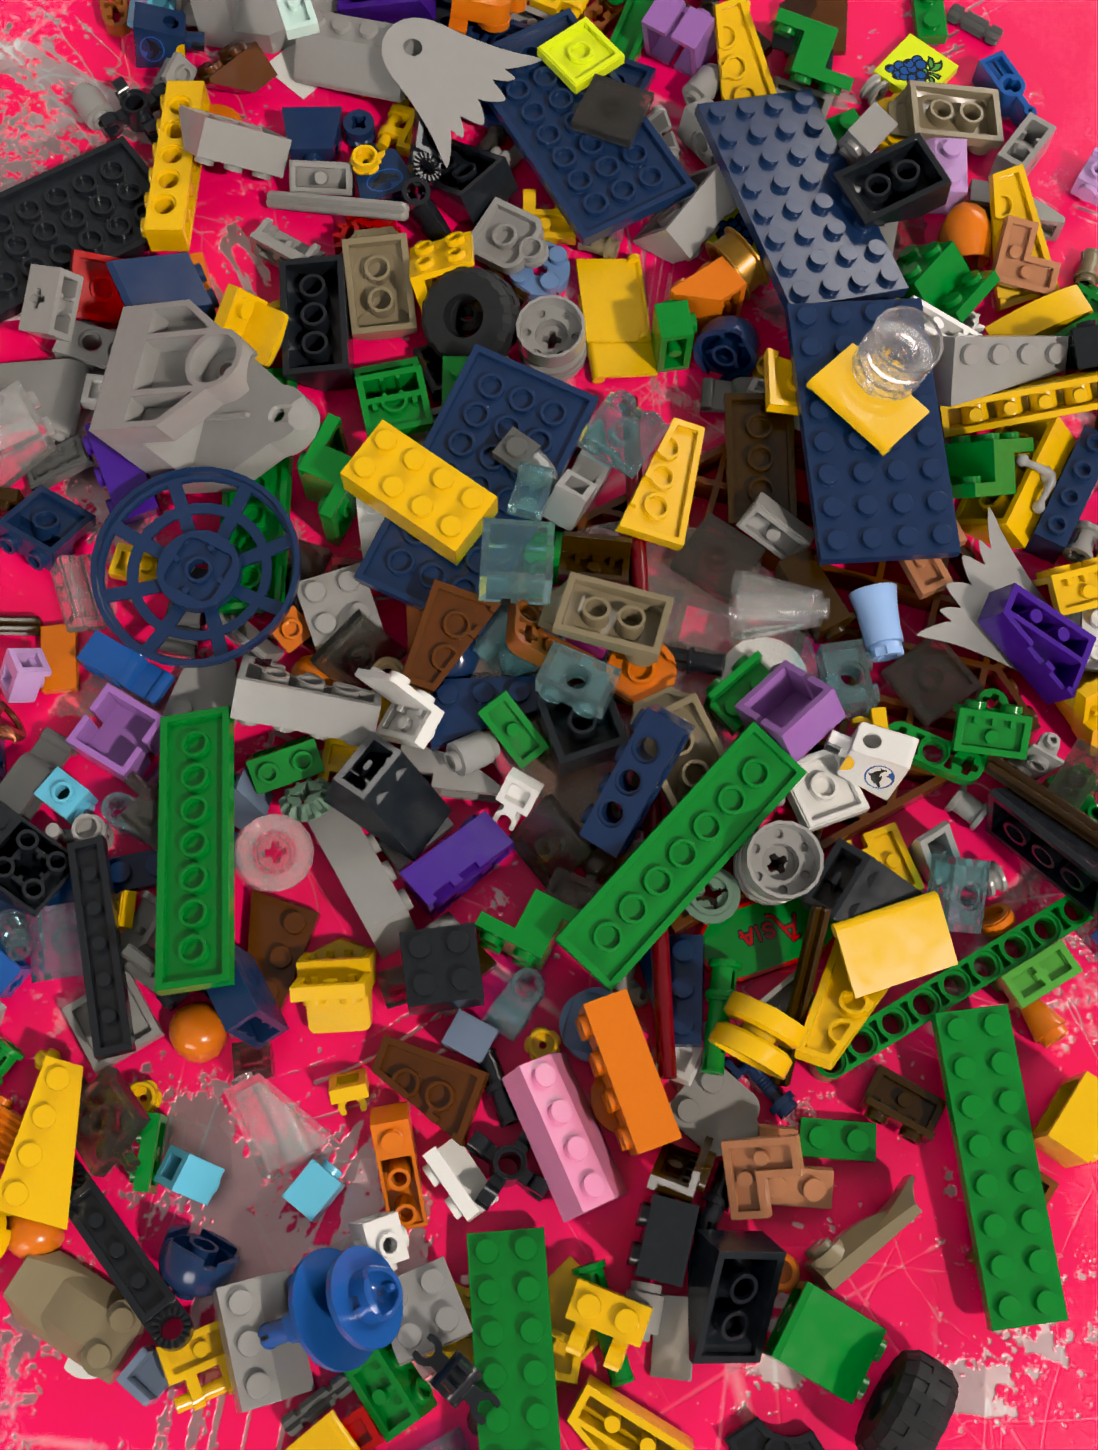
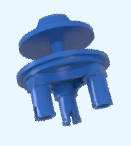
M359 1245L343 1251L335 1248L317 1249L304 1256L297 1264L293 1274H290L287 1278L289 1310L282 1315V1318L263 1323L258 1329V1337L269 1336L268 1339L260 1342L264 1349L271 1350L287 1342L292 1344L300 1343L316 1365L332 1372L342 1373L351 1371L363 1365L373 1351L389 1345L398 1334L403 1317L401 1282L384 1257L369 1247Z

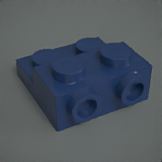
M40 485L0 519V547L8 554L12 555L17 552L26 557L28 564L35 570L40 571L45 568L54 573L75 554L74 544L96 525V516L45 486Z

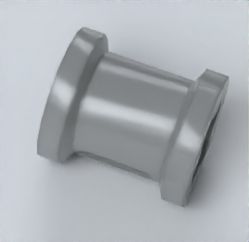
M1086 520L1078 521L1073 531V536L1062 553L1067 561L1077 563L1093 558L1092 550L1095 543L1098 542V525Z
M962 785L944 810L947 812L953 811L968 822L969 828L974 831L987 814L988 802L982 803L968 793L967 787Z

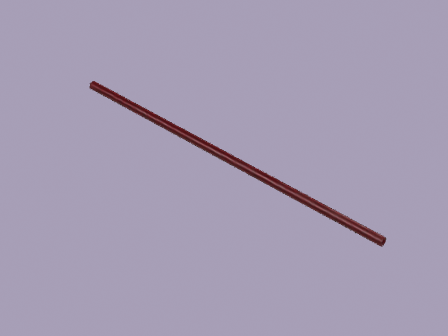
M626 395L621 398L627 506L642 478L638 397L635 395ZM629 536L632 539L630 555L631 587L649 591L646 541ZM661 791L658 793L644 819L645 838L662 820ZM667 929L651 947L657 1071L660 1079H676L669 930Z

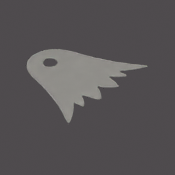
M408 18L396 22L387 30L381 44L382 58L388 72L408 97L425 123L446 168H448L451 155V130L460 138L464 137V128L460 117L476 124L484 125V114L478 99L488 102L505 101L503 93L493 80H515V77L505 69L528 66L543 60L542 58L492 46L459 33L443 24L424 18ZM406 40H418L422 45L421 53L416 56L408 55L403 48Z
M988 507L987 522L991 548L983 541H978L980 553L985 564L969 556H962L963 566L971 585L963 582L946 584L948 591L960 608L946 607L940 609V612L950 622L928 627L920 631L917 636L964 647L1018 671L977 622L988 594L1012 583H1017L1046 604L1048 602L1016 558L991 508Z

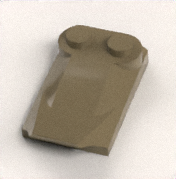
M909 80L901 94L889 102L887 106L888 114L898 123L890 134L910 137L920 132L924 140L934 137L967 139V150L979 156L988 154L991 149H999L1004 142L998 89Z
M393 226L355 230L349 239H341L353 339L367 341L392 339L418 332L413 287L409 278L407 234L399 233Z
M570 571L568 580L559 588L547 594L537 626L560 636L625 654L626 659L631 664L647 667L655 662L657 663L674 597Z
M671 686L634 703L630 723L631 727L635 716L642 708L646 710L647 707L658 704L695 726L661 788L669 811L725 751L697 694L685 693ZM647 737L644 742L645 751L655 757L658 749L657 744L653 739Z
M912 1174L903 1176L896 1189L877 1213L855 1222L831 1240L828 1237L824 1240L820 1238L804 1252L808 1257L804 1262V1266L820 1289L835 1290L922 1212L915 1202L913 1190L915 1177Z
M63 1250L48 1254L28 1255L3 1293V1297L11 1309L15 1322L82 1366L89 1375L98 1377L108 1384L114 1383L146 1331V1328L114 1283Z

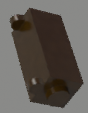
M806 548L779 561L774 578L815 644L825 639L828 642H832L846 633L847 625L856 621L857 616L854 611L849 613L824 571L818 565L815 559L817 558L815 549L810 550Z

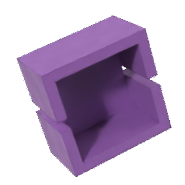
M654 0L641 21L645 54L669 66L681 46L685 47L673 65V69L690 78L701 66L708 64L716 51L714 18L703 8L686 7L684 0Z
M784 660L734 706L744 728L754 721L796 762L846 717L836 691L832 686L813 675L809 677L806 671L787 660Z
M107 683L89 707V710L97 720L102 723L100 729L90 717L84 714L65 741L78 755L135 788L152 764L148 757L150 753L157 757L160 752V717L164 716Z

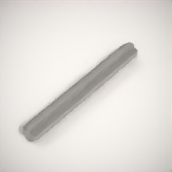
M274 190L267 192L266 200L267 207L278 210L406 221L409 218L410 211L409 204L400 201Z

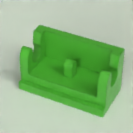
M1060 939L990 983L995 992L1000 993L1003 991L1007 995L1009 1009L1014 1010L1017 1007L1023 1009L1083 970Z

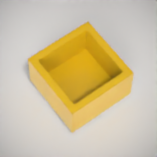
M1088 1071L1063 1080L1032 1131L1035 1148L1064 1168L1089 1164L1090 1161L1094 1163L1098 1160V1078Z

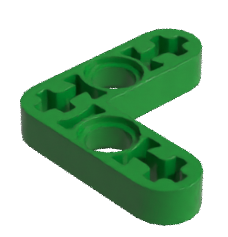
M994 688L983 690L976 698V700L986 702L989 699L993 700L996 709L1001 708V703L1009 704L1006 695ZM897 721L888 725L889 730L915 737L921 741L916 748L911 765L958 785L967 786L976 782L983 773L985 764L990 756L953 751L951 749V741L906 722ZM934 745L939 748L942 755L941 760L938 762L928 761L923 756V747ZM951 753L954 755V757L951 760L952 763L949 765L948 768H946L943 765L946 763ZM964 761L970 763L969 768L972 771L968 775L961 773L962 767L960 765Z

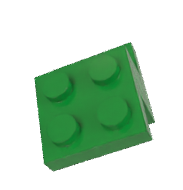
M780 7L774 10L767 24L774 27L773 33L785 38H791V36L794 37L796 35L783 73L790 75L788 81L803 86H810L811 83L819 85V91L831 94L834 97L835 95L839 96L840 93L849 92L855 78L825 68L839 29Z
M933 241L929 244L917 246L911 244L899 253V258L896 260L909 287L903 297H899L900 299H908L915 295L961 323L1000 281L995 269L970 271L954 241L940 243Z
M418 357L353 369L367 438L382 419L405 435L431 430L434 421Z
M328 413L324 422L320 423L316 437L307 451L304 450L300 454L297 461V469L306 499L319 504L318 513L327 542L339 547L357 515L356 497L344 489L340 472L352 458L346 455L348 446L340 417Z
M1019 432L950 437V444H944L953 499L1016 494L1014 453L1034 451L1033 437L1019 438Z
M535 889L515 928L481 911L475 922L477 939L481 940V947L493 954L499 955L503 951L514 957L512 962L518 967L532 972L533 968L542 972L556 945L553 939L579 910Z

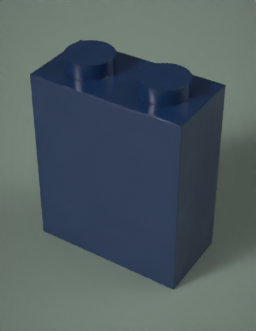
M235 944V985L206 989L225 1031L259 1049L287 1031L289 1027L254 957Z

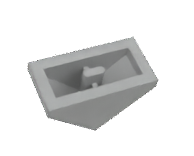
M945 820L916 838L907 848L916 868L932 890L936 891L939 896L968 878L950 824Z

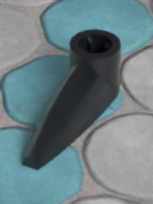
M411 177L404 182L399 201L409 204L410 220L430 241L433 242L445 238L452 232L440 211L430 199L431 191L429 184L423 178ZM410 192L420 194V200L416 198L411 199L409 197Z

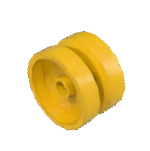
M732 991L723 1009L727 1016L741 1025V1027L726 1021L716 1022L708 1037L709 1042L755 1069L784 1080L793 1062L786 1052L774 1044L787 1049H800L808 1030L772 1005L743 993Z

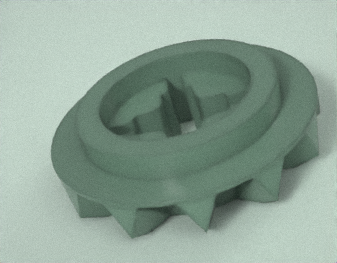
M308 777L305 782H296L295 787L284 790L285 796L278 800L283 817L291 822H307L325 814L332 807L324 802L331 782H326L323 777L316 780Z
M721 868L707 884L712 891L721 892L725 890L716 898V909L710 904L709 900H696L705 893V887L685 908L691 918H695L705 925L721 924L733 916L739 906L741 895L738 882L724 868Z

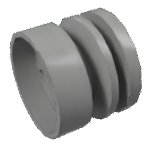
M557 295L540 296L528 302L520 311L516 322L521 363L563 382L574 377L582 369L587 357L585 321L579 307L568 298Z
M777 820L762 826L752 833L736 851L733 858V875L738 882L740 890L750 900L761 905L778 906L807 894L819 882L824 869V853L818 839L807 827L794 821ZM775 860L779 867L770 872L767 866Z

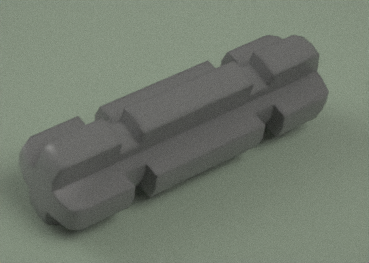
M958 3L952 5L946 17L949 22L954 25L961 24V29L979 39L984 37V42L991 46L998 44L1004 32L1002 28L995 24L990 26V21L970 10L965 12L966 8Z
M344 1372L329 1381L330 1385H323L301 1402L297 1410L292 1409L281 1418V1424L288 1435L295 1436L306 1427L305 1423H312L334 1406L338 1398L343 1399L353 1391V1387Z

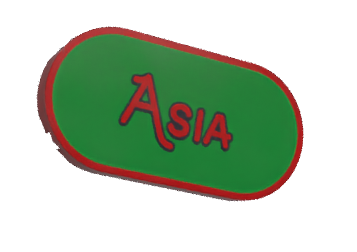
M804 895L778 906L761 905L752 900L740 904L733 916L721 924H704L700 935L703 934L705 938L704 968L707 972L711 974L712 968L709 966V959L726 958L742 963V970L737 974L736 983H743L797 964L809 913L801 907V899ZM829 924L827 926V931L821 954L824 953L835 940V937L831 930V926Z

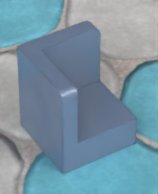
M245 766L234 773V825L239 830H244L266 817L274 796L272 791L257 794L250 773Z
M459 1009L441 1043L444 1048L455 1054L459 1052L477 1063H482L493 1041L497 1040L499 1030Z
M155 1345L143 1346L115 1379L145 1407L155 1404L168 1388Z

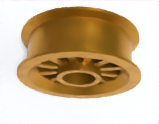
M725 227L724 235L716 242L705 243V249L711 262L724 256L747 282L744 296L745 301L751 299L750 293L761 284L764 286L770 284L769 275L761 259L745 238L732 227Z

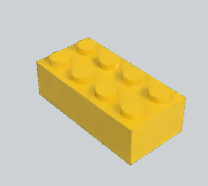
M383 419L340 472L346 491L456 566L498 513V497Z

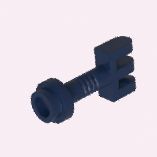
M725 1057L724 1067L738 1081L748 1075L772 1102L773 1105L769 1111L773 1116L778 1115L782 1120L798 1106L794 1100L796 1096L791 1090L783 1094L764 1072L738 1060L740 1065L736 1066L730 1058Z

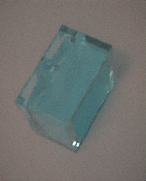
M483 517L478 601L500 602L504 598L511 599L510 603H518L519 599L526 600L528 604L550 606L553 581L555 522Z

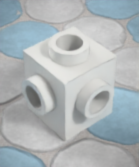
M381 1211L348 1223L353 1241L350 1243V1247L360 1245L374 1249L384 1257L393 1271L398 1269V1262L409 1259L407 1250L409 1236L405 1227L400 1223L398 1212Z

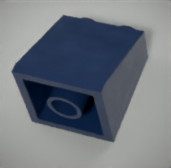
M188 252L106 262L125 307L190 299L213 321L215 320V309L219 308L220 305L213 289L206 290L203 283L207 282V278L200 263L193 264Z

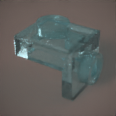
M521 461L518 467L517 480L508 502L507 514L541 522L550 497L554 470L549 467Z

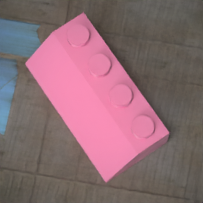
M550 1053L519 1065L502 1078L564 1223L629 1193L566 1053Z

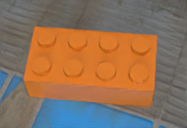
M627 989L583 1004L578 1011L579 1016L574 1020L581 1041L588 1040L592 1053L588 1056V1061L594 1077L601 1076L606 1090L601 1092V1097L607 1113H615L619 1127L614 1129L620 1149L622 1151L628 1150L631 1157L681 1139L680 1130Z

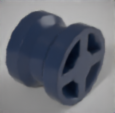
M358 109L349 112L344 117L345 137L350 148L354 150L359 145L376 142L374 119L369 112Z

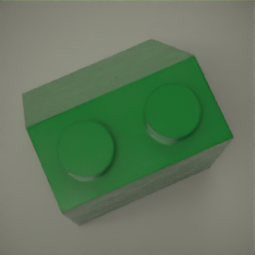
M798 1281L792 1288L762 1353L841 1400L853 1404L855 1398L861 1400L868 1388L870 1377L866 1376L872 1361L878 1363L884 1354L887 1341L883 1338L887 1330L812 1283Z

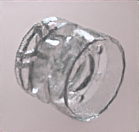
M897 306L885 310L876 318L868 333L857 346L852 357V372L858 385L868 395L879 400L895 402L908 398L925 380V377L939 362L944 350L943 335L937 323L921 310L908 306Z
M269 814L252 820L240 829L234 838V874L243 885L257 892L273 893L294 887L306 877L313 863L314 847L310 834L300 822L287 815ZM271 843H274L275 849L282 850V856L276 858V863H273L272 857L265 856V850L271 848Z

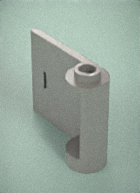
M73 359L0 363V435L38 433L51 446H55L74 436L82 407L80 400L86 374L90 373L89 368L85 364Z

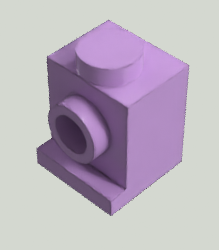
M1095 147L1078 175L1070 193L1097 207L1098 147Z
M7 648L0 669V687L7 703L35 702L39 689L44 685L45 677H50L52 673L41 648Z

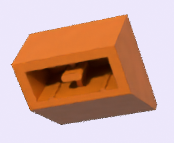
M721 256L713 262L708 261L704 263L689 278L678 280L670 289L669 300H688L690 313L695 312L697 318V332L695 333H699L709 320L718 316L729 314L741 316L747 282L724 256Z

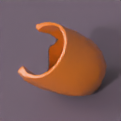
M962 202L954 206L940 227L937 242L954 241L962 256L978 255L977 267L983 268L990 262L992 250V227L986 211L978 204Z

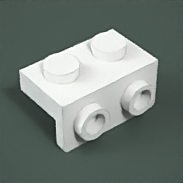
M450 1139L438 1149L435 1146L422 1155L428 1163L422 1167L423 1171L434 1187L440 1183L444 1186L450 1195L444 1202L457 1220L464 1216L470 1222L485 1211L474 1201L488 1180L464 1146H460L453 1139ZM498 1195L491 1204V1206L499 1200Z

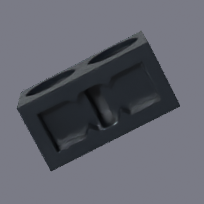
M1096 320L1076 323V328L1071 329L1066 335L1069 336L1066 375L1098 369V324Z

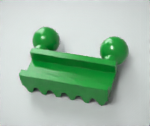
M606 0L614 6L626 3L610 41L625 55V58L637 62V59L641 57V50L644 48L641 21L654 0Z

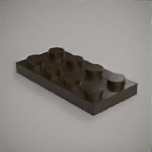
M725 393L723 403L727 527H737V522L760 492L765 493L797 518L794 416L767 412L765 393Z

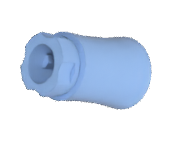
M890 582L877 583L852 591L848 597L856 613L864 646L868 650L870 661L881 663L902 657L904 655L902 645L904 639L898 611L897 584Z

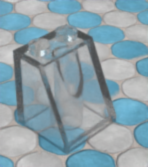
M20 380L0 389V487L4 488L12 486L57 449L51 436L57 434L47 415L40 418L36 411L42 408L39 400L32 389L27 392L25 391Z
M252 1072L244 1073L231 1081L232 1087L224 1090L231 1110L263 1178L275 1181L308 1164L312 1159L315 1160L342 1146L338 1137L260 1073L253 1075Z

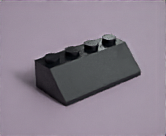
M343 254L279 260L280 311L289 316L288 326L282 343L283 377L323 392L355 389L353 336Z
M1008 787L992 789L988 794L985 831L1098 921V848Z

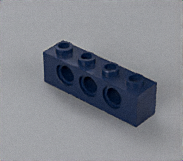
M1085 425L1076 438L1071 453L1045 505L1046 508L1042 512L1023 551L1054 565L1065 550L1098 480V430Z
M658 704L649 706L646 710L642 708L637 713L631 725L635 730L629 742L625 740L618 748L614 757L618 762L613 772L605 774L597 788V791L601 793L595 805L591 803L587 807L580 821L584 826L579 835L615 858L627 852L695 728L694 725ZM647 737L653 739L657 744L658 749L655 757L645 751L644 742ZM629 770H633L639 775L640 785L638 788L629 784L627 780ZM612 801L622 807L623 816L621 819H617L612 815L610 810Z

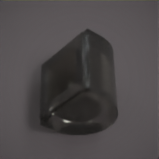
M403 964L376 972L387 1009L406 1004L407 996Z
M271 1041L259 1049L246 1042L232 1043L233 1071L236 1083L275 1077V1058Z

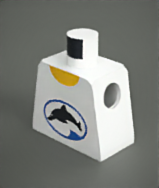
M862 722L859 723L851 737L832 729L825 742L824 750L841 756L837 769V774L840 777L884 800H888L909 771L919 739Z

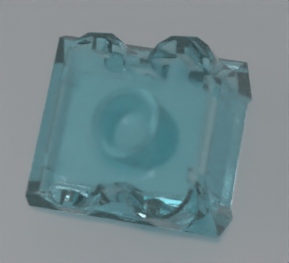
M620 390L615 393L611 391L583 429L577 446L633 479L671 425L665 423L656 412L645 411L636 406L634 396L627 391Z
M74 902L46 906L36 918L29 914L32 983L82 976L83 967Z

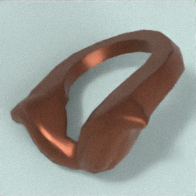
M0 701V715L5 711L16 726L14 728L7 724L0 725V739L12 740L14 743L23 741L27 734L22 722L4 701Z

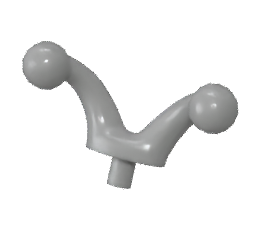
M1019 454L1015 459L1018 466H1027L1040 473L1044 487L1039 499L1032 504V510L1038 514L1042 513L1046 508L1045 501L1056 485V473L1050 466L1034 462L1026 454Z

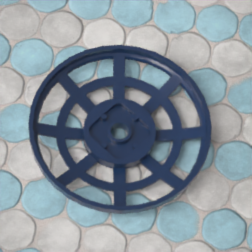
M187 467L169 471L147 480L133 489L115 506L105 519L97 535L91 556L90 578L93 596L99 613L110 630L127 647L139 655L163 665L180 668H203L223 664L243 656L260 645L278 628L288 614L296 597L301 578L302 556L298 536L289 515L280 502L265 487L249 477L231 470L215 467ZM214 482L238 488L230 507L215 503L188 504L183 484ZM169 489L174 509L156 518L142 533L123 524L127 517L143 502L157 493ZM251 495L263 502L274 513L286 535L269 543L266 542L259 528L243 514ZM209 514L224 517V520L216 533L208 530H196L192 516ZM179 520L183 534L174 538L166 547L152 540L163 528ZM237 524L251 535L257 548L241 554L237 553L234 546L229 542ZM116 535L134 546L127 565V585L106 589V560L110 545ZM290 549L292 557L291 580L284 602L281 603L266 596L272 579L271 557ZM145 552L158 559L157 579L139 583V567ZM261 561L262 575L257 592L240 585L243 574L242 568ZM205 564L209 567L208 573L203 578L195 579L191 577V571L196 565ZM163 592L173 606L164 619L160 620L150 611L144 602V596ZM233 597L249 604L238 617L222 625L218 610L220 607L227 604ZM132 599L133 605L141 617L156 630L144 644L139 643L122 627L114 615L110 603ZM258 609L275 615L271 623L255 638L241 647L228 652L225 639L226 634L244 625L255 615ZM186 611L204 613L208 630L189 631L178 629L176 626ZM169 636L187 641L211 639L214 657L182 659L158 653L157 650Z

